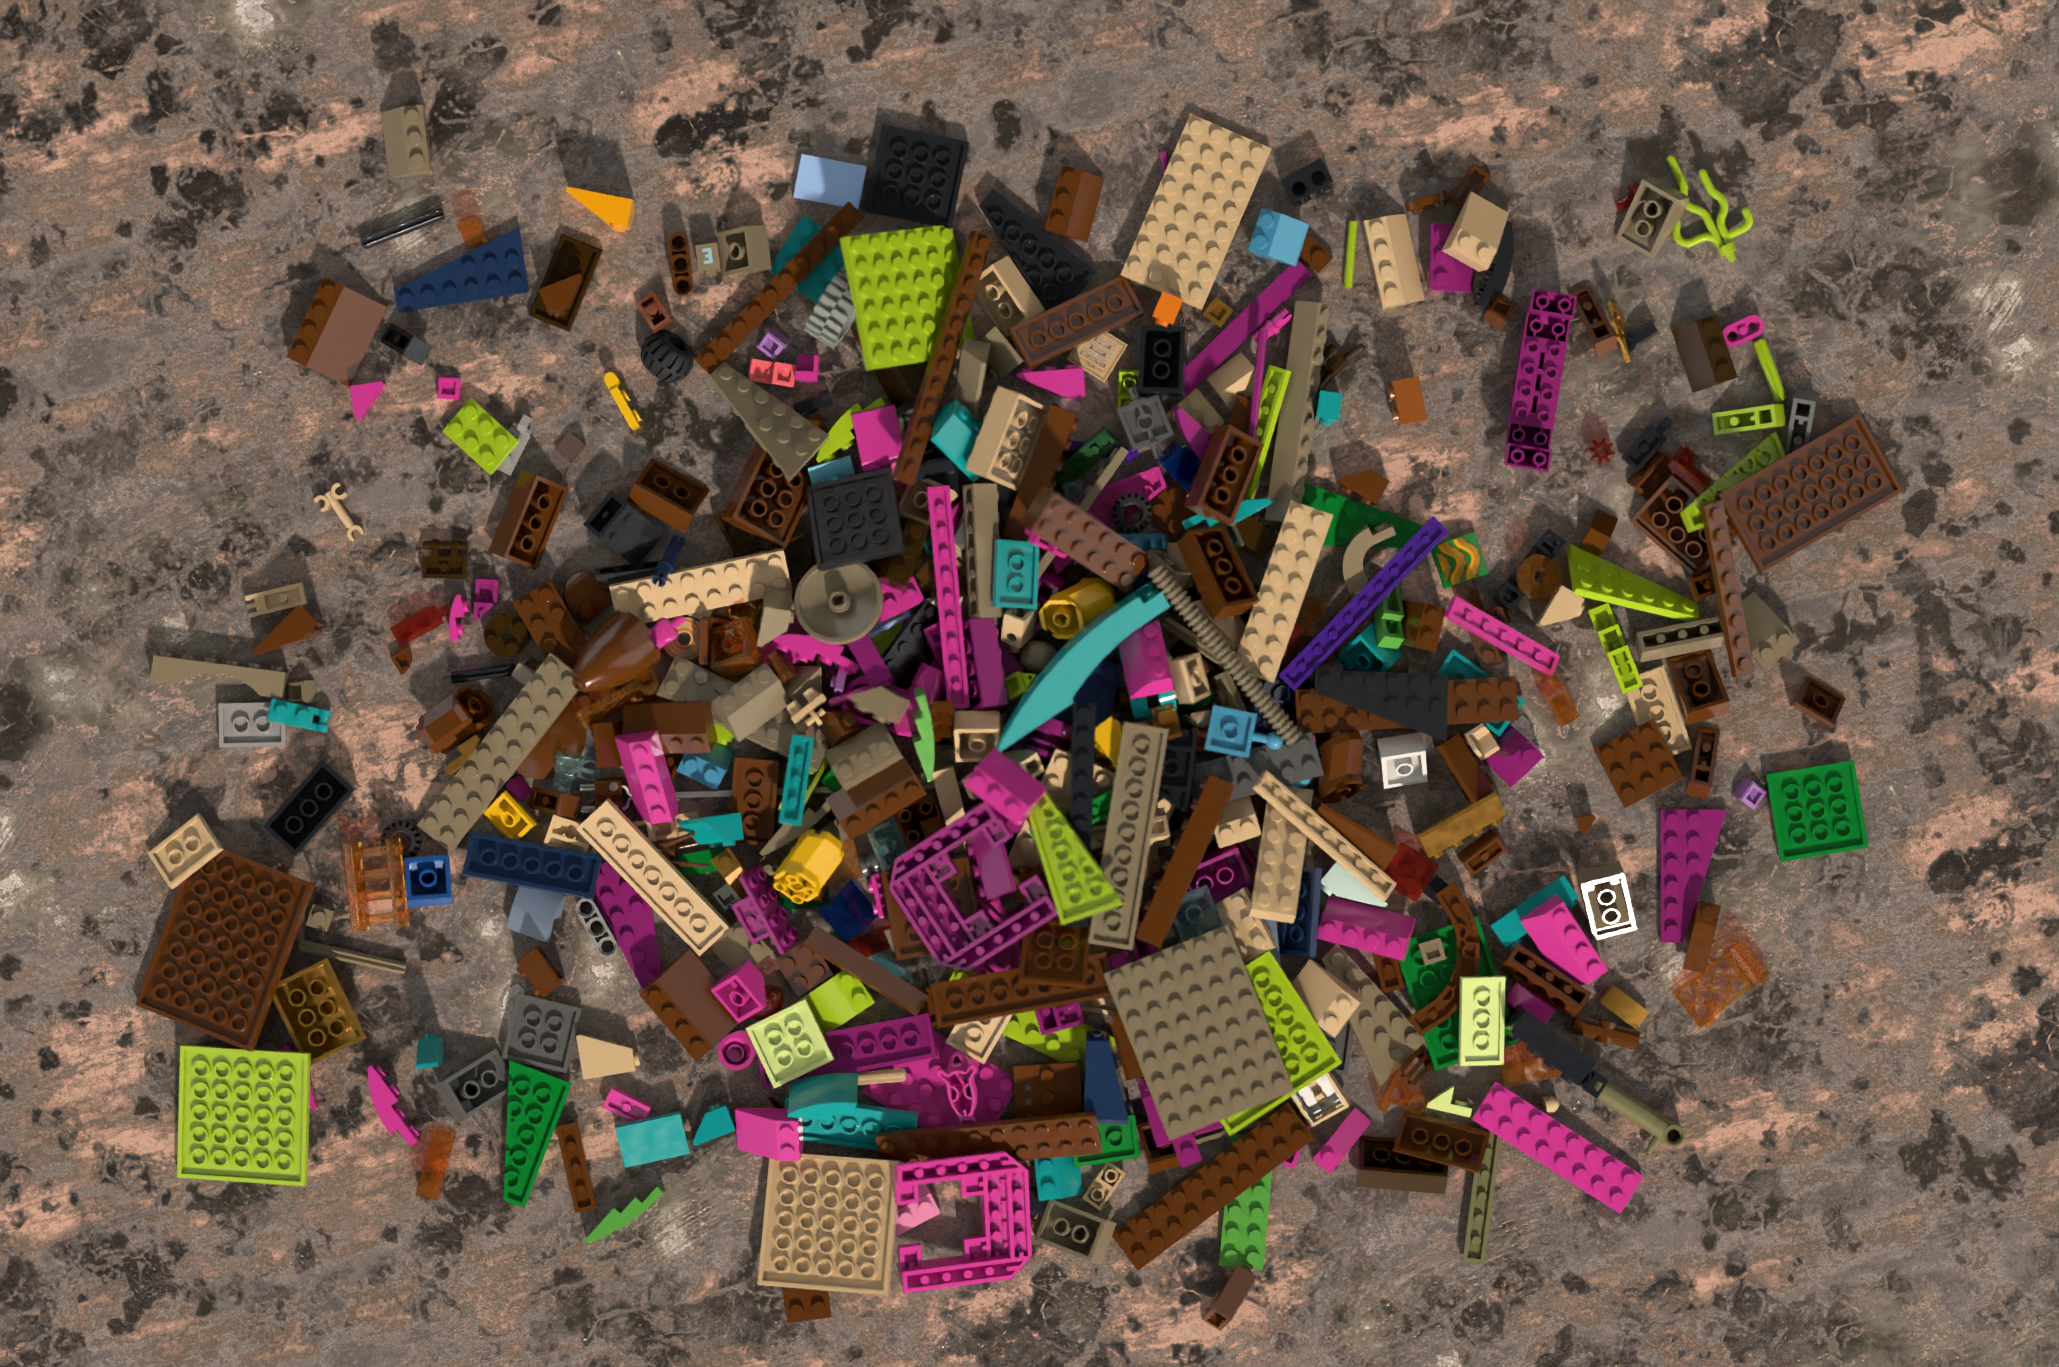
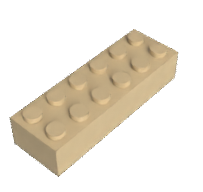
M1286 786L1311 808L1313 790ZM1266 801L1249 917L1293 924L1297 910L1307 835Z

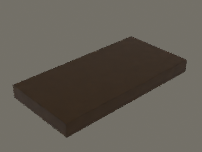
M561 234L539 289L579 273L583 276L584 280L572 307L567 309V314L557 318L554 315L550 316L540 291H538L528 316L571 332L603 250Z

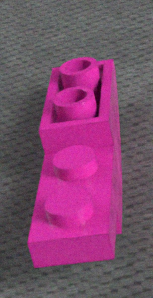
M799 634L779 635L773 639L777 643L776 648L786 653L788 650L797 653L795 658L805 663L808 660L813 662L818 654L820 655V661L831 665L832 662L839 665L838 670L849 676L852 672L857 675L860 669V665L842 656L845 648L841 645L823 643L812 636Z
M372 1064L368 1067V1082L377 1114L389 1134L398 1130L411 1147L420 1140L418 1138L420 1133L413 1124L409 1126L404 1118L407 1116L399 1106L397 1108L394 1106L400 1100L398 1096L400 1092L393 1083L389 1084L385 1079L387 1074L381 1066L376 1067L375 1064Z

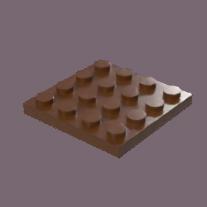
M965 857L953 860L959 871L944 880V882L968 918L978 912L969 859ZM892 871L881 872L896 960L930 955L931 953L889 890Z

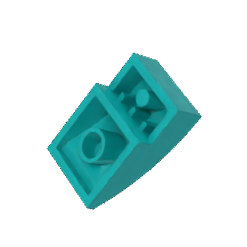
M858 1073L822 1074L790 1084L788 1117L832 1121L833 1114L855 1116Z

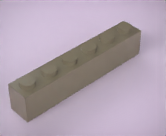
M997 484L963 485L969 619L1003 617V607H992L995 540H1001L999 534L1000 515L998 512L999 492Z

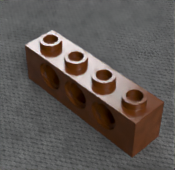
M1518 943L1510 951L1499 970L1571 1019L1582 1010L1592 994Z

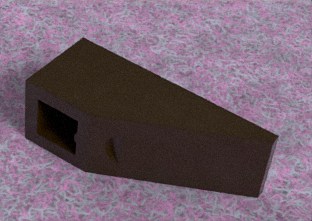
M1254 513L1235 523L1245 547L1264 560L1277 542L1278 531L1269 524L1266 527L1259 522L1261 518Z

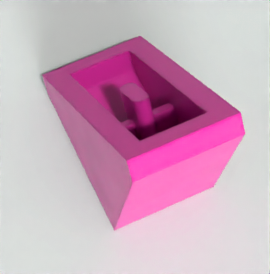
M378 381L350 386L354 417L362 421L387 386L386 384Z

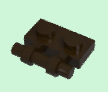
M439 539L423 541V550H431V556H422V578L467 579L468 557H459V550H468V541H459V539H452V541H439ZM439 550H451V556H439Z

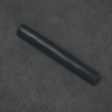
M437 208L362 237L360 239L364 249H369L445 219L444 212L441 208Z

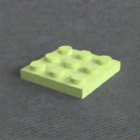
M806 999L746 1028L774 1089L835 1060Z

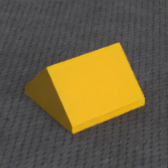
M509 790L504 791L483 813L505 838L520 840L538 824L524 806L516 801Z

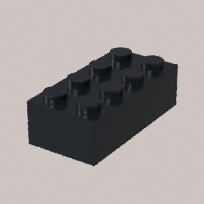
M321 760L263 827L295 856H300L358 791V788L326 760Z

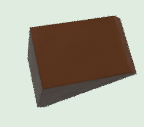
M1598 509L1579 548L1600 557L1613 534L1618 519Z

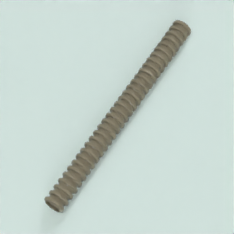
M1160 563L1149 572L1148 577L1154 579L1152 582L1158 584L1157 588H1161V592L1167 595L1166 599L1171 600L1170 604L1176 606L1175 610L1178 609L1180 611L1179 615L1184 616V621L1187 620L1189 622L1188 625L1193 627V632L1196 631L1198 633L1197 636L1202 638L1201 641L1207 644L1206 647L1211 649L1210 652H1214V657L1216 659L1219 658V663L1224 665L1223 668L1228 669V674H1232L1233 680H1237L1236 684L1242 686L1241 690H1245V695L1251 697V702H1255L1254 706L1260 708L1259 712L1264 713L1263 717L1269 719L1267 722L1273 724L1272 728L1278 730L1276 733L1282 735L1281 739L1286 740L1285 744H1292L1301 736L1302 731L1297 730V725L1294 726L1292 724L1293 720L1288 719V714L1285 715L1283 713L1284 710L1280 709V705L1275 703L1276 700L1270 697L1271 694H1267V689L1261 686V682L1258 683V678L1253 677L1252 671L1249 672V667L1244 666L1245 662L1243 660L1240 661L1239 655H1235L1236 651L1230 649V644H1226L1227 640H1223L1221 638L1222 634L1217 633L1218 629L1212 627L1214 624L1209 623V618L1203 616L1205 613H1201L1199 611L1200 607L1195 606L1196 602H1192L1190 600L1191 596L1186 595L1187 591H1183L1181 589L1182 585L1177 584L1178 580H1174L1172 578L1173 574L1170 575L1168 573L1169 569H1165L1164 563Z

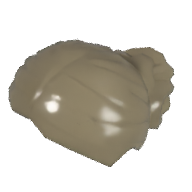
M1202 707L1194 710L1190 715L1184 713L1183 720L1186 728H1208L1212 708Z
M791 841L783 847L762 856L759 860V867L768 876L774 875L796 843Z

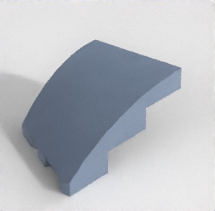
M519 886L506 928L543 942L549 941L554 920L562 916L566 895Z

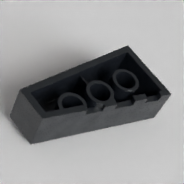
M1518 1004L1505 1020V1028L1511 1032L1509 1036L1517 1043L1523 1041L1528 1045L1526 1050L1533 1056L1537 1057L1540 1055L1545 1059L1543 1064L1552 1071L1555 1068L1562 1073L1560 1077L1568 1084L1574 1082L1579 1085L1595 1064L1521 1005Z

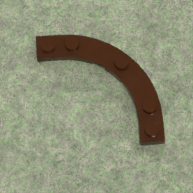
M1454 882L1437 892L1435 896L1447 913L1454 928L1457 942L1456 963L1450 980L1442 992L1429 1004L1408 1017L1419 1036L1439 1025L1457 1010L1460 1003V977L1476 976L1478 970L1480 943L1477 925L1467 902Z

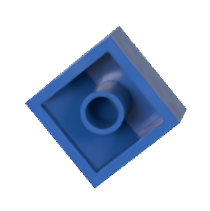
M449 855L404 858L406 894L409 908L453 904Z

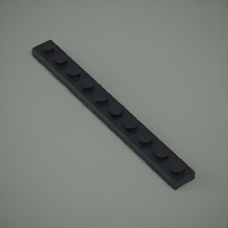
M1074 702L1070 825L1091 854L1096 703ZM1089 916L1068 923L1066 926L1089 927Z

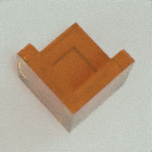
M477 215L456 223L467 249L471 250L489 242Z
M1174 703L1152 709L1156 727L1169 729L1167 740L1182 736Z

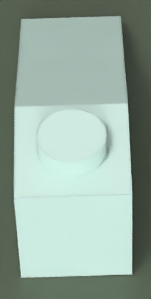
M1336 861L1321 878V890L1329 896L1333 893L1338 897L1384 908L1388 905L1385 901L1382 902Z

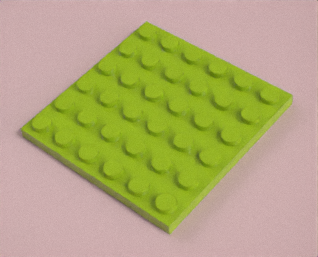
M944 225L840 238L866 370L929 362L960 266L953 228L949 229L944 227ZM970 312L959 346H963L965 338L975 340Z
M1270 950L1245 965V968L1294 1091L1220 1120L1229 1136L1342 1063Z
M180 1045L177 1178L306 1186L308 1182L311 1053L254 1049L251 1052L242 1048Z

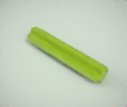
M1757 340L1753 345L1775 402L1783 401L1787 396L1766 340Z

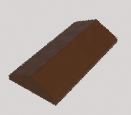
M1404 1110L1393 1151L1480 1173L1490 1132Z

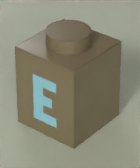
M718 243L695 245L699 273H704V277L718 275L717 271H722Z

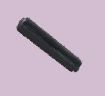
M511 663L454 671L450 673L451 682L456 684L512 676V672L516 667L515 664Z

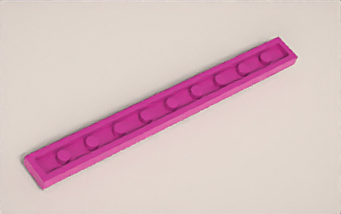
M949 485L927 487L947 701H953L955 709L970 708Z

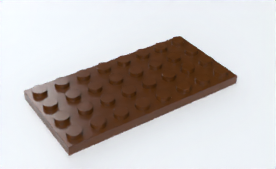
M1858 414L1716 495L1717 500H1723L1725 514L1760 574L1901 493L1903 489L1861 414Z

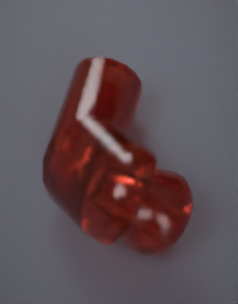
M1637 182L1629 184V191L1625 198L1614 201L1617 211L1630 207L1639 188Z

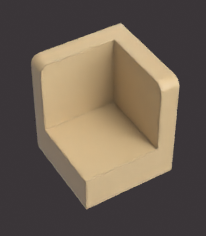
M1483 723L1464 734L1473 751L1481 760L1500 750L1492 733Z

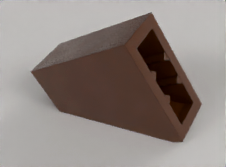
M1237 1265L1232 1270L1202 1320L1221 1331L1233 1319L1257 1276L1252 1274L1253 1272L1249 1268Z

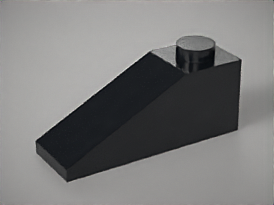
M659 561L595 568L596 580L615 584L652 576L656 572Z

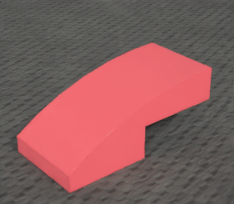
M750 359L748 379L752 382L793 388L797 365Z

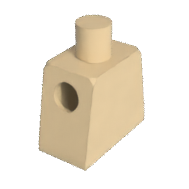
M1037 602V609L1035 610L1009 608L1004 613L1001 641L1009 644L1008 650L1010 652L1020 653L1022 647L1033 636L1041 603Z

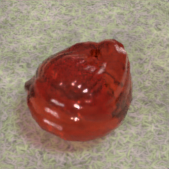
M764 984L767 1006L750 1016L751 1018L761 1021L781 1011L784 1003V994L778 986Z

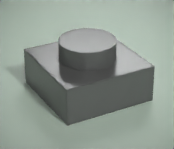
M728 883L711 895L724 913L732 908L731 905L741 900Z

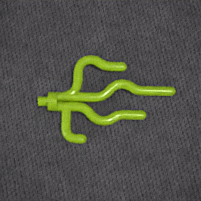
M1673 155L1667 156V162L1679 185V191L1688 196L1689 187L1676 158ZM1700 169L1698 175L1706 191L1720 205L1716 225L1705 208L1693 204L1689 200L1685 209L1700 215L1709 232L1700 233L1686 239L1680 233L1681 221L1679 219L1671 231L1672 237L1682 247H1692L1701 242L1710 241L1714 243L1721 257L1726 256L1729 263L1737 260L1734 254L1737 248L1732 238L1747 232L1752 227L1753 215L1748 207H1743L1741 212L1745 219L1744 223L1728 231L1725 225V218L1729 208L1728 201L1723 193L1715 189L1707 171Z

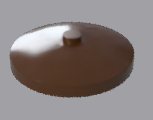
M571 701L516 770L517 773L532 779H551L566 773L578 762L586 744V727L583 717H580Z

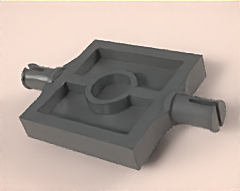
M1136 386L1127 389L1132 401L1128 405L1118 408L1116 413L1131 450L1135 451L1144 447H1150L1154 459H1158V457L1163 456L1158 444L1163 440L1172 438L1174 433L1158 394L1149 398H1140Z

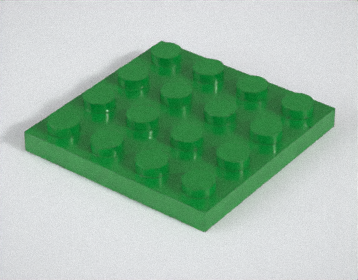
M1854 760L1765 774L1780 862L1869 848Z

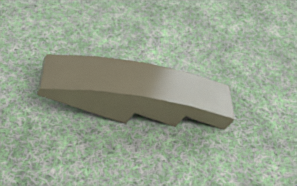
M827 800L816 813L808 808L802 815L801 826L783 824L759 853L764 856L805 833L831 809Z

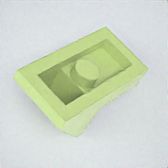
M1453 1085L1428 1100L1425 1104L1427 1108L1470 1117L1472 1108L1467 1107V1102L1455 1100L1454 1104L1451 1103L1454 1090Z

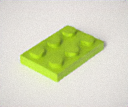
M472 398L467 401L442 431L490 475L496 471L520 443L513 434Z

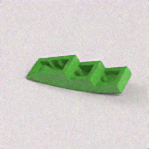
M923 687L914 690L921 710L913 712L919 733L911 736L927 781L930 782L932 781L934 768V733L930 711Z
M658 1185L644 1201L636 1196L623 1211L615 1206L584 1241L588 1244L628 1224L645 1211L665 1190Z

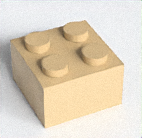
M955 711L954 738L956 762H981L994 748H997L996 742L1001 734L1000 711Z

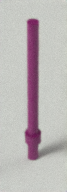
M1259 330L1248 435L1256 440L1259 438L1256 436L1268 330Z

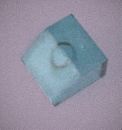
M895 819L866 831L882 872L893 868L895 859L907 852Z

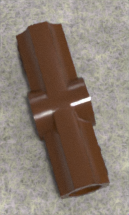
M1581 1015L1574 1017L1571 1027L1572 1034L1592 1038L1596 1042L1608 1045L1615 1044L1636 1050L1640 1038V1031L1618 1026L1617 1023L1601 1019L1594 1020Z

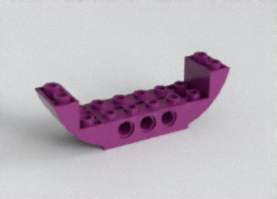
M1537 289L1532 290L1520 340L1505 438L1504 465L1549 472L1552 450H1550L1570 322L1574 318L1577 296Z

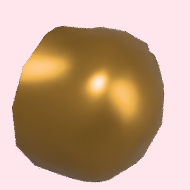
M758 600L730 605L728 608L729 617L735 625L751 627L759 621L762 605L759 604Z

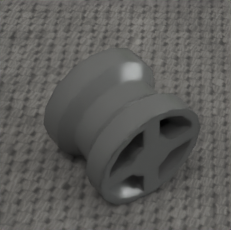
M871 851L867 856H857L865 877L869 876L871 872L882 871L875 851Z

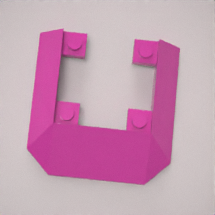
M1005 1151L896 1164L892 1180L894 1181L895 1203L897 1206L919 1203L918 1184L959 1179L960 1195L962 1197L980 1195L982 1235L962 1237L963 1255L922 1260L920 1243L897 1245V1269L903 1293L1009 1280L1017 1274L1032 1256L1028 1170Z

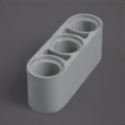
M580 899L576 904V912L599 953L608 957L614 955L619 949V944L594 899ZM584 901L592 904V911L589 914L581 911V904ZM594 921H600L603 924L601 933H595L592 930V923ZM605 940H610L614 944V949L610 953L603 950L602 946Z

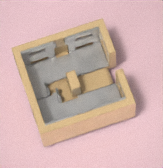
M1331 1071L1291 1096L1311 1128L1349 1107V1099Z

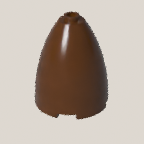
M619 610L615 611L594 631L580 652L572 673L573 686L583 692L606 690L627 683L655 666L661 659L659 647L654 646L649 637L651 632L647 626L630 612L624 614Z

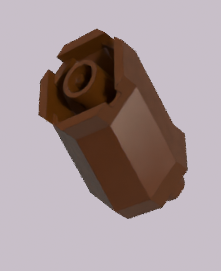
M467 684L457 689L453 694L419 718L416 731L421 735L431 752L446 754L454 750L494 720V715L491 716L493 704L483 691L479 689L476 691L471 690L473 686Z
M1341 730L1334 732L1329 740L1317 746L1324 775L1319 778L1318 787L1323 804H1336L1341 802L1340 797L1346 795L1347 799L1351 798L1364 788L1361 779L1364 744L1360 732L1351 731L1343 733Z

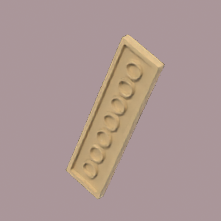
M1292 500L1258 592L1260 601L1253 606L1236 656H1240V661L1243 660L1245 662L1244 666L1249 667V672H1253L1254 677L1271 683L1275 682L1333 518L1332 514Z
M784 548L672 571L663 587H658L659 581H657L656 585L652 583L654 575L609 585L615 611L619 610L624 614L630 612L643 623L764 598L766 587L793 592Z
M609 798L576 828L698 956L703 954L731 928L732 925Z

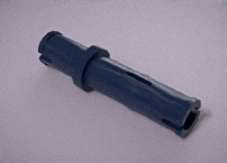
M678 535L672 536L662 560L657 564L656 572L652 577V583L656 585L657 581H659L658 587H663L666 584L669 574H672L675 561L685 544V540L682 537L677 541Z

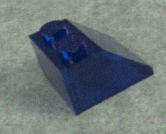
M850 880L817 907L820 914L845 944L861 933L879 915H874L872 904L853 880Z

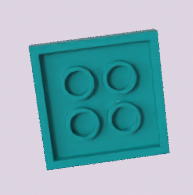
M803 215L771 263L772 269L767 271L776 276L823 227ZM841 243L795 288L817 304L835 275L845 266Z

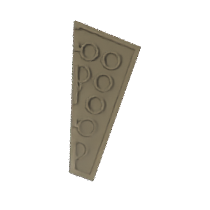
M722 362L710 375L709 381L723 399L730 403L733 407V412L741 417L745 423L744 426L762 449L767 451L773 458V463L777 468L780 467L788 482L794 478L828 441L829 434L725 362Z
M1334 944L1320 958L1324 969L1364 998L1348 1022L1359 1046L1364 1052L1368 1066L1376 1078L1377 1085L1381 1086L1425 1042V1038L1419 1036L1409 1020L1338 944Z

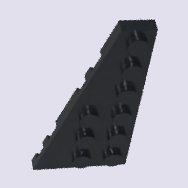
M1314 670V693L1442 741H1447L1449 675Z

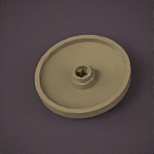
M864 563L821 572L816 564L806 572L799 582L795 593L794 605L797 618L809 635L823 643L840 645L862 638L875 626L883 609L884 597L878 578Z

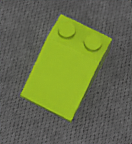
M842 970L796 1003L804 999L807 1000L822 1033L835 1030L876 1001L863 982Z

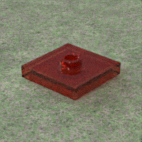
M1401 842L1399 844L1400 848L1383 872L1397 883L1394 890L1417 903L1439 864Z

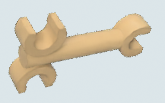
M335 483L331 491L327 492L324 496L319 495L315 497L313 501L315 503L320 500L325 501V506L320 509L321 512L329 510L331 505L348 529L347 537L349 540L355 541V538L352 536L354 530H358L361 535L365 534L362 527L353 523L338 499H345L348 494L345 492L342 495H337L336 489L341 484Z

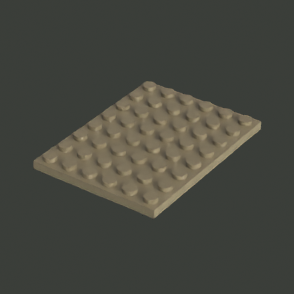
M1228 924L1103 974L1169 1141L1294 1091Z

